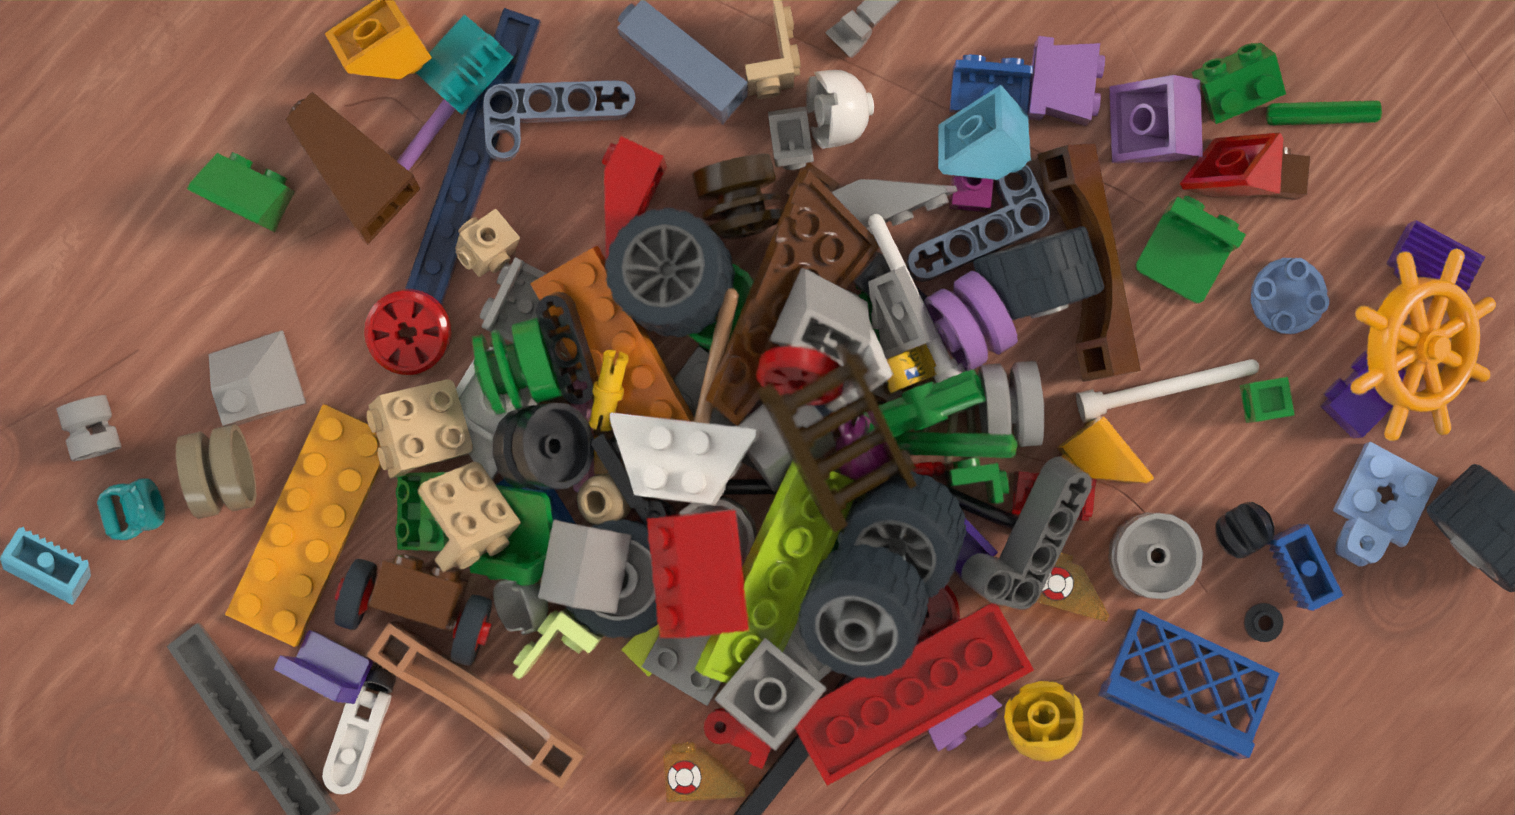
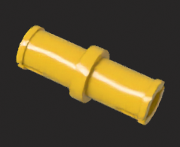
M606 350L603 354L599 380L593 384L592 393L595 395L591 416L588 420L590 427L597 430L601 415L603 416L600 431H610L613 429L610 413L616 412L617 403L623 398L624 388L622 387L626 364L629 360V357L623 352L619 353L615 366H613L616 350Z

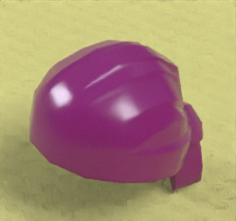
M862 415L857 418L855 426L849 421L838 427L842 436L835 443V451L867 434L870 420ZM880 444L838 469L841 474L856 480L890 461L883 445Z

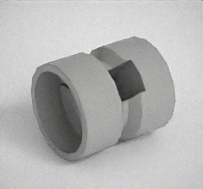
M106 395L80 399L56 409L62 430L70 433V436L66 439V445L72 462L105 455L122 447L116 427L108 424L112 413ZM92 428L93 434L90 435L87 429Z

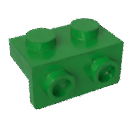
M1262 43L1243 45L1236 53L1225 58L1211 59L1205 62L1202 68L1192 72L1193 79L1200 80L1210 120L1215 124H1219L1286 95L1276 53Z
M979 458L953 462V470L945 471L947 486L985 481L988 503H1003V494L1009 493L1006 471L999 470L998 463L980 465Z

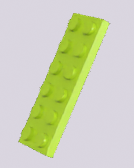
M793 460L742 567L749 630L710 635L695 667V670L700 674L726 684L765 638L780 651L784 652L798 622L801 604L817 567L822 560L828 557L841 531L840 529L834 533L824 521ZM835 471L831 472V477L825 480L830 490L834 487L839 490L855 481ZM855 499L845 504L847 508L841 511L845 519Z

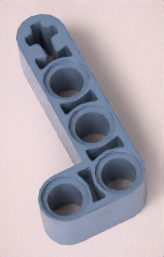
M618 80L494 85L487 90L483 102L486 151L492 159L499 162H507L516 157L521 142L520 123L623 119L629 115L635 104L634 90L626 82ZM595 91L601 92L599 100L610 99L613 92H619L620 98L626 99L627 102H624L619 110L615 109V105L612 102H602L600 111H595L597 101ZM538 93L546 95L551 103L550 108L545 112L534 111L529 105L531 96ZM572 93H583L589 100V107L583 111H575L569 106L568 97ZM494 96H507L512 102L511 109L503 114L493 111L490 107V101ZM500 133L508 134L514 141L513 148L505 153L496 151L492 146L494 136Z
M1025 164L1022 169L1014 172L1023 178L1024 186L1021 190L1014 191L1009 189L1004 181L1005 176L995 181L996 191L1004 208L915 247L906 261V267L911 277L919 282L933 280L978 258L992 254L1035 235L1045 227L1049 220V208L1029 166ZM1025 207L1035 209L1039 214V223L1035 226H1028L1023 223L1020 217L1021 209ZM994 222L1002 226L1005 233L1002 241L995 242L987 238L985 226L988 223ZM955 238L964 239L969 244V254L965 257L953 255L949 248L950 241ZM940 245L943 258L931 264L929 267L930 272L926 273L924 268L917 269L915 267L919 260V254H922L925 259L937 255L939 250L936 246ZM943 259H944V260L946 261V263L949 264V265L944 266V265H943Z

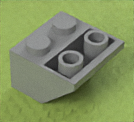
M801 268L770 341L781 347L802 346L821 351L834 358L841 366L843 364L835 347L842 343L852 355L858 352L863 359L871 341L868 302L807 269Z

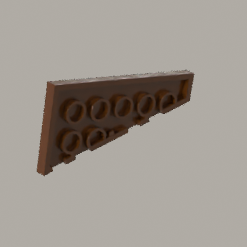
M802 167L800 169L705 398V401L735 426L741 423L760 399L757 391L763 387L759 384L756 377L759 360L766 351L781 347L771 342L770 338L801 268L807 269L846 290L879 248L871 232L809 169Z

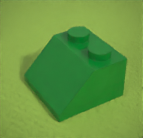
M234 152L231 153L229 158L217 153L190 182L187 190L274 233L295 192L285 186L287 178L267 168L262 175L250 169L253 164L252 161Z

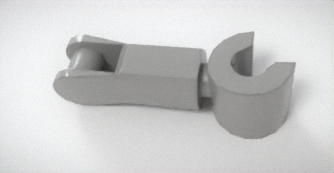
M864 0L857 7L856 13L853 10L850 11L825 33L850 58H853L868 41L873 31L871 28H874L901 0Z

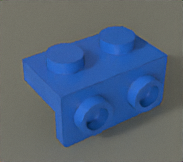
M963 55V59L956 60L953 65L949 112H959L1001 85L1027 114L1030 77L1033 74V66L1024 65V60L1019 58H1002L1001 63L986 62L985 56Z

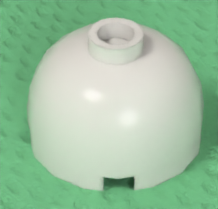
M843 70L814 72L816 76H810L807 84L806 106L808 113L815 112L818 127L810 128L817 145L825 149L854 142L861 137L868 125L869 116L873 115L874 101L871 93H866L863 84L854 75Z

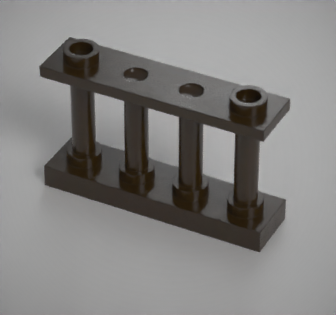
M842 343L836 346L835 349L843 365L791 395H788L787 392L780 395L772 384L757 391L819 513L834 533L848 525L841 511L847 508L845 504L897 474L910 489L917 486L911 474V471L916 469L905 448L899 449L864 378L865 375L869 374L864 360L858 352L852 355ZM851 380L859 396L857 399L806 428L804 425L797 426L793 419V416L799 414L797 409ZM867 412L874 430L823 459L819 456L815 459L813 458L809 449L815 446L814 441ZM883 445L890 461L839 490L835 487L831 490L829 489L825 480L831 477V472L876 446Z

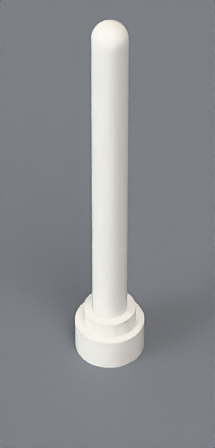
M879 214L871 215L868 219L869 227L890 270L905 266L937 335V338L926 343L937 365L934 367L937 375L933 376L936 383L964 372L965 369L962 363L957 364L955 358H950L883 217Z
M1250 359L1108 394H1103L1101 391L1094 392L1093 389L1079 392L1076 394L1079 414L1084 423L1090 422L1100 417V415L1106 414L1107 409L1256 374L1259 370V364L1256 360Z

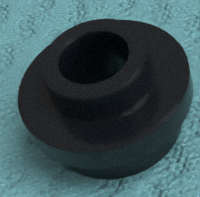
M1259 603L1253 605L1246 612L1244 628L1252 639L1260 642H1269L1276 639L1282 632L1284 625L1283 616L1275 606ZM1266 615L1270 618L1271 624L1268 629L1262 630L1258 625V621L1262 616Z

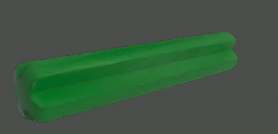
M1378 100L1271 103L1266 109V120L1269 125L1376 123L1382 117V105Z

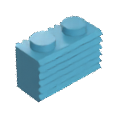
M24 527L18 528L0 557L3 570L71 605L75 603L91 577L88 560L82 561L81 556H74V552L68 554L67 549L61 550L60 545L53 546V542L47 543L46 538L39 539L38 534L32 535L31 531L25 532Z

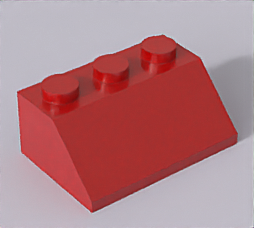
M736 510L682 513L648 518V542L650 545L653 571L652 580L655 589L660 638H689L748 631L749 625Z

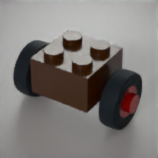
M402 554L395 555L394 559L383 560L376 580V564L364 559L354 560L345 578L340 580L336 591L335 600L337 604L334 618L336 625L355 630L361 623L369 607L444 630L449 628L448 631L453 632L454 638L451 660L463 665H472L480 646L486 645L491 632L492 624L488 623L492 600L472 594L463 612L458 617L469 582L460 578L461 571L452 568L443 572L440 567L433 566V569L423 567V559Z

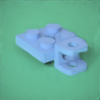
M1372 442L1365 443L1333 509L1334 512L1349 519L1345 522L1338 536L1335 546L1336 554L1362 567L1368 563L1371 564L1380 560L1390 542L1399 547L1406 546L1438 477ZM1388 485L1392 489L1394 500H1389L1383 504L1380 501L1382 495L1377 492L1378 487L1384 488Z

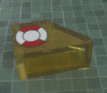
M1061 552L1036 602L1107 622L1109 613L1083 567L1072 564L1074 556Z
M694 742L675 743L671 745L672 750L664 752L667 802L745 797V784L704 748L695 749Z

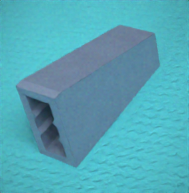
M641 0L636 6L631 3L620 14L617 20L620 23L617 27L619 36L721 124H724L748 97L747 81L645 0Z

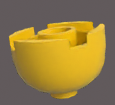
M1038 681L1021 687L1019 694L1012 701L1010 697L1006 703L1004 721L1011 744L1020 754L1035 761L1050 762L1061 759L1074 750L1081 739L1084 716L1080 700L1075 694L1073 697L1059 683Z

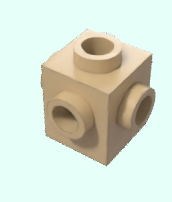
M494 209L480 220L474 217L461 226L458 231L459 237L455 247L456 255L461 264L469 270L472 268L478 277H481L489 270L492 273H496L503 268L506 262L509 263L510 256L517 249L520 237L498 210Z

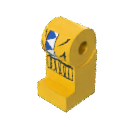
M926 343L886 359L892 372V376L887 380L890 393L937 375L934 367L937 365Z

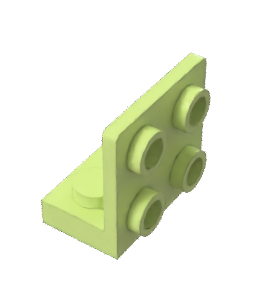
M567 608L560 613L555 610L549 614L537 630L543 635L537 644L531 641L514 660L513 663L518 666V669L513 676L519 680L525 676L559 631L564 634L561 640L577 653H580L582 650L590 653L604 635L595 634L589 631L583 624L580 625Z

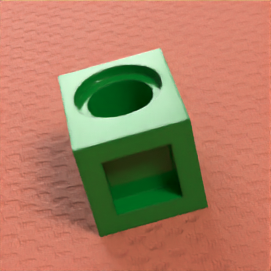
M1288 377L1239 385L1246 423L1295 416Z

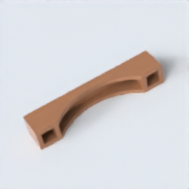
M397 620L388 623L367 654L369 658L398 678L433 696L473 722L509 749L528 767L560 789L564 787L587 753V750L460 663L451 660V657Z

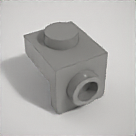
M806 106L769 111L768 118L775 166H783L784 169L795 170L805 167L808 162H813L814 157Z

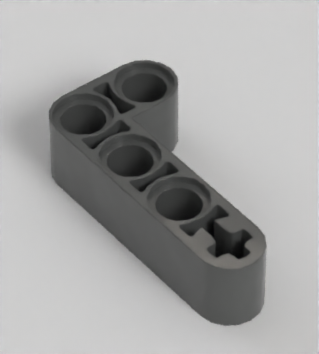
M1054 457L1046 462L1000 557L997 558L979 553L970 557L962 569L964 583L992 603L1019 610H1025L1035 604L1091 491L1092 479L1090 475L1063 457Z

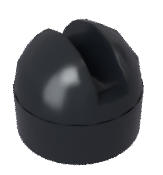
M374 663L363 685L377 692L392 693L396 676L387 669H382V666L378 663Z

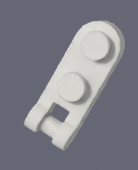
M362 686L355 704H345L322 776L324 784L333 793L342 795L351 793L361 784L392 695L381 691L377 695L366 691V686ZM360 705L372 709L369 720L356 716Z

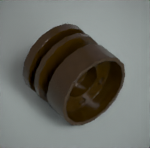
M770 154L737 157L708 165L692 173L698 200H716L717 205L702 212L703 221L721 220L709 226L720 239L733 240L757 235L778 224L783 209L766 210V208L780 203V194H762L761 192L762 188L776 181Z

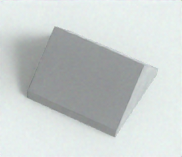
M763 404L743 419L738 426L734 427L760 430L759 439L756 443H752L746 454L771 490L775 492L780 488L792 458ZM804 405L797 409L799 414L793 416L797 426L804 425L805 428L823 418L814 406ZM831 432L814 441L815 446L809 449L813 458L821 457L835 446Z
M553 520L538 598L575 608L617 613L632 535Z
M765 638L716 696L715 701L749 732L776 751L826 691V687Z

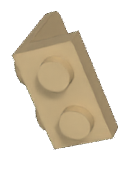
M773 0V18L781 59L745 65L748 95L757 94L758 99L776 97L780 95V90L794 88V76L800 75L799 68L801 64L797 44H789V39L793 38L794 29L790 6L783 7L782 0Z
M449 379L379 395L368 405L370 410L367 411V421L371 431L377 433L381 446L378 448L379 462L383 470H388L390 479L404 476L417 467L467 455L473 449L455 384Z
M472 462L422 483L418 490L419 495L450 539L435 558L443 572L456 566L460 569H465L487 552L490 556L498 554L509 545L508 538L521 523L484 467L478 462Z

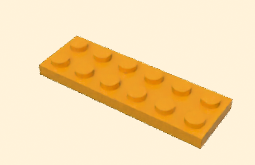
M322 405L225 613L226 616L293 647L299 645L381 468L378 458V448L381 446L377 433L371 431L369 424L331 406Z

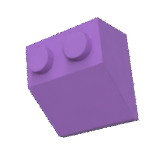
M1170 75L1109 86L1112 163L1172 162L1203 157L1200 80Z

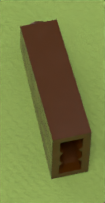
M313 92L305 99L296 102L291 108L289 116L286 118L288 125L358 235L368 245L420 190L414 175Z

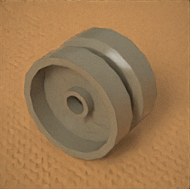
M236 424L213 429L210 439L201 431L178 437L176 443L178 476L186 503L193 516L197 519L218 515L222 511L223 504L232 512L252 508L255 505L256 481L254 468L245 437Z

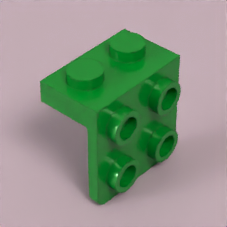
M1184 196L1183 199L1176 197L1166 207L1135 264V269L1138 273L1192 303L1199 304L1205 300L1228 256L1232 251L1240 247L1246 234L1239 231V224L1229 217L1218 215L1216 218L1203 211L1205 205L1189 196Z
M496 485L521 523L508 538L510 543L504 550L493 556H490L488 552L481 555L475 563L469 566L470 573L485 575L491 580L505 579L515 581L521 586L533 585L539 582L540 577L543 575L553 525L549 497L543 492Z

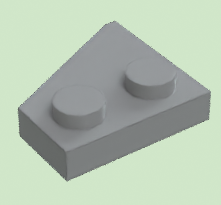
M901 266L868 281L870 300L873 304V311L871 313L872 327L879 329L880 345L886 359L937 338L905 266Z

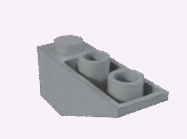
M859 179L831 193L873 235L868 224V219L871 215L879 214L883 217L885 223L891 221L892 226H896L913 219L912 211L923 206L926 207L927 211L949 203L947 196L957 192V188L950 185Z

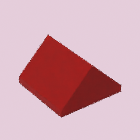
M1281 132L1214 138L1203 152V157L1196 161L1180 182L1182 190L1214 198L1280 194L1283 137Z

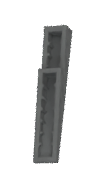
M196 623L167 645L175 660L250 769L259 773L287 815H335L341 811L201 623Z

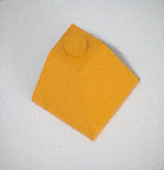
M374 0L324 33L344 69L349 74L400 80L408 74L419 71L426 62L432 59L394 0Z
M1104 416L1088 422L1057 447L1062 454L1060 457H1063L1090 475L1091 478L1127 483H1149L1154 479L1152 474Z

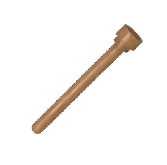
M732 288L726 291L723 298L724 301L719 309L694 422L710 424L713 407L705 401V398L729 341L738 301V293Z

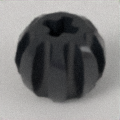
M1244 502L1217 520L1215 536L1219 546L1228 555L1242 559L1252 555L1272 541L1275 536L1274 523L1270 514L1262 506L1254 502Z

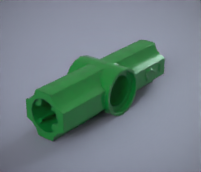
M971 369L936 384L930 382L901 394L902 397L882 404L879 408L893 437H897L912 429L918 431L947 420L948 415L986 401L980 378L975 370ZM865 412L864 416L869 419L867 412ZM870 421V427H869V431H868V432L874 430V427H873L871 421Z

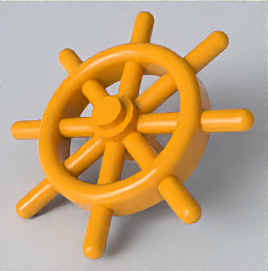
M1453 249L1449 252L1440 279L1417 278L1412 255L1408 252H1401L1397 256V265L1402 283L1385 298L1378 311L1367 306H1361L1356 310V318L1371 327L1367 346L1369 371L1351 383V391L1354 394L1361 395L1375 387L1379 395L1393 406L1384 431V436L1389 441L1399 439L1409 410L1416 412L1431 411L1436 432L1440 435L1449 434L1451 423L1447 404L1459 395L1470 377L1479 382H1486L1490 378V371L1476 363L1480 346L1479 319L1493 311L1496 307V302L1491 297H1485L1473 304L1469 296L1455 284L1465 257L1460 249ZM1433 296L1426 315L1423 299ZM1446 310L1449 320L1440 325ZM1409 314L1411 324L1403 325L1407 315ZM1443 363L1445 366L1439 374L1437 364ZM1408 365L1404 379L1401 381L1398 371ZM1423 374L1426 388L1416 392Z

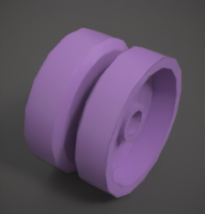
M970 271L955 280L953 284L954 293L942 288L924 301L947 352L952 358L956 359L957 364L962 363L965 371L975 370L986 363L988 360V350L999 355L1018 342L1014 324L1004 304L991 285L978 272Z

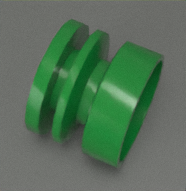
M537 317L512 325V344L507 345L498 330L491 331L494 347L492 350H490L484 335L480 334L472 337L474 349L473 363L483 395L490 402L496 415L507 413L506 394H508L514 409L522 408L521 390L528 388L535 403L561 396L560 387Z

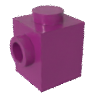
M952 175L951 186H956L957 192L950 195L949 209L987 213L991 208L993 179Z

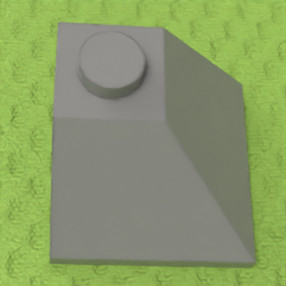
M281 330L209 354L211 391L222 426L231 424L239 426L307 404L284 331Z

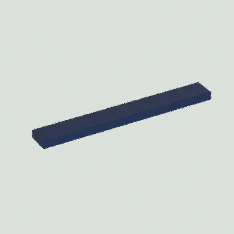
M506 8L503 9L493 38L514 58L468 108L405 289L423 291L434 297L441 305L443 304L458 261L455 249L459 237L458 231L463 224L473 218L493 162L485 147L484 95L494 85L517 84L521 82L541 25L539 19ZM496 95L491 99L490 107L496 113L503 114L511 109L512 102L505 95ZM502 133L497 134L492 139V146L495 150L498 148Z

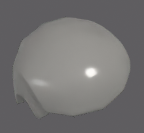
M505 579L497 582L493 590L494 605L500 620L509 632L522 630L521 635L530 634L537 631L547 618L548 601L538 598L539 583L521 586L515 581Z

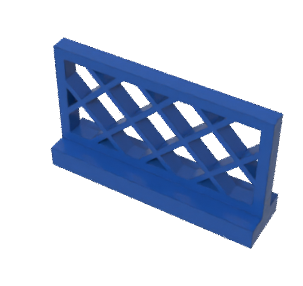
M1136 609L1108 678L1103 681L1098 696L1240 760L1250 758L1255 746L1253 739L1280 673L1141 609ZM1141 621L1155 627L1161 641L1160 643L1142 649L1136 634ZM1165 632L1176 637L1167 639ZM1183 639L1191 644L1196 658L1178 665L1169 643ZM1133 643L1136 652L1128 655ZM1163 646L1171 668L1153 675L1144 653ZM1200 648L1207 650L1211 653L1202 655ZM1218 655L1226 660L1231 675L1213 681L1205 659ZM1138 656L1146 678L1133 682L1120 676L1125 660ZM1198 662L1207 684L1188 691L1180 669ZM1235 664L1240 665L1246 669L1238 672ZM1253 671L1266 677L1261 693L1248 697L1240 676ZM1173 672L1182 694L1168 698L1161 695L1155 679ZM1234 679L1242 700L1224 707L1215 685ZM1149 682L1151 690L1140 684ZM1209 688L1217 710L1203 714L1196 711L1190 695ZM1184 698L1187 706L1176 702V700ZM1258 699L1255 708L1253 709L1251 701ZM1244 704L1250 718L1245 733L1232 727L1226 711ZM1219 714L1222 722L1211 717Z

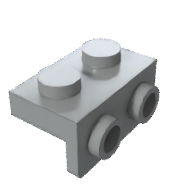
M516 257L512 264L506 262L497 279V284L501 285L495 299L489 297L481 311L480 318L484 320L482 328L489 332L498 330L504 339L513 343L512 325L537 317L536 308L540 300L530 283L547 273Z

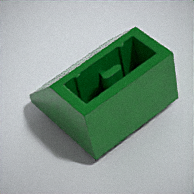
M415 472L397 477V524L395 528L397 550L442 551L450 541L418 492L422 483L448 472Z

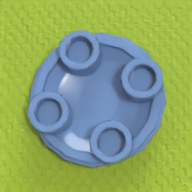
M1281 258L1270 262L1257 274L1251 287V304L1255 316L1265 327L1277 333L1296 334L1309 329L1321 318L1329 306L1327 287L1323 276L1312 264L1302 258Z

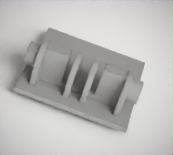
M659 635L642 665L644 669L706 706L709 705L721 684V681L704 676L695 670L710 635L689 638H660Z

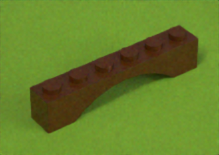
M1096 144L1065 145L1039 153L1037 156L1044 191L1056 207L1067 230L1078 227H1085L1087 229L1104 285L1102 292L1082 299L1080 327L1075 342L1082 381L1110 378L1141 371Z

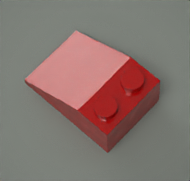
M623 136L620 137L617 145L612 142L610 143L602 160V164L605 165L606 259H608V250L611 242H614L618 231L625 227L635 216L646 213L667 169L663 155Z

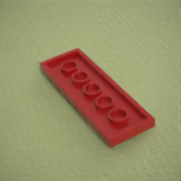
M990 602L918 642L910 659H907L905 665L900 669L894 670L892 674L872 679L864 677L854 678L820 697L797 724L795 730L825 784L829 786L1034 671V668L998 604Z

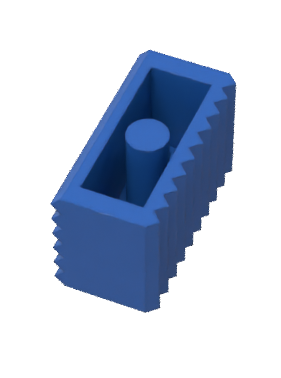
M1297 524L1274 536L1268 544L1270 545L1269 551L1274 553L1272 558L1277 559L1276 565L1281 567L1279 572L1284 573L1283 579L1287 580L1286 586L1291 587L1289 593L1294 594L1293 600L1298 601L1296 607L1314 611L1343 596L1309 524Z

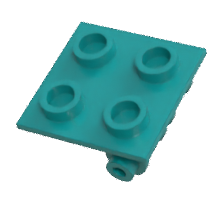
M464 14L429 52L432 59L415 73L460 114H463L514 57L500 46L490 34L484 32Z

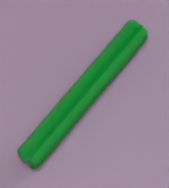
M905 432L894 437L899 449L905 448L909 455L1012 458L1015 456L1016 448L1018 447L1017 440L1011 434Z

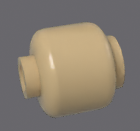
M609 473L589 478L578 491V509L583 518L592 524L600 525L604 521L622 520L627 517L632 509Z

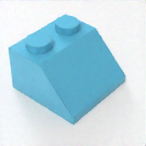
M1001 85L938 125V168L943 174L999 180L1010 172L1019 171L1031 160L1028 115Z

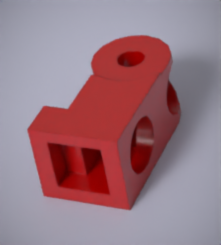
M718 708L710 712L703 726L707 739L719 745L729 743L752 753L748 764L763 769L771 747L749 732L724 708Z

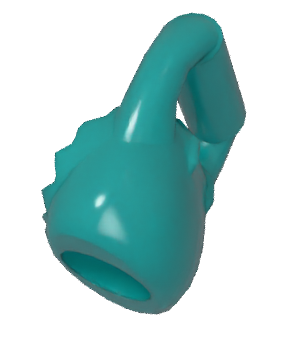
M141 478L130 484L120 483L109 486L99 495L97 500L105 533L113 540L127 541L135 538L143 531L154 530L164 523V502L157 485L151 479ZM118 495L120 497L119 502L122 504L126 518L125 522L128 524V528L123 532L121 531L111 496Z

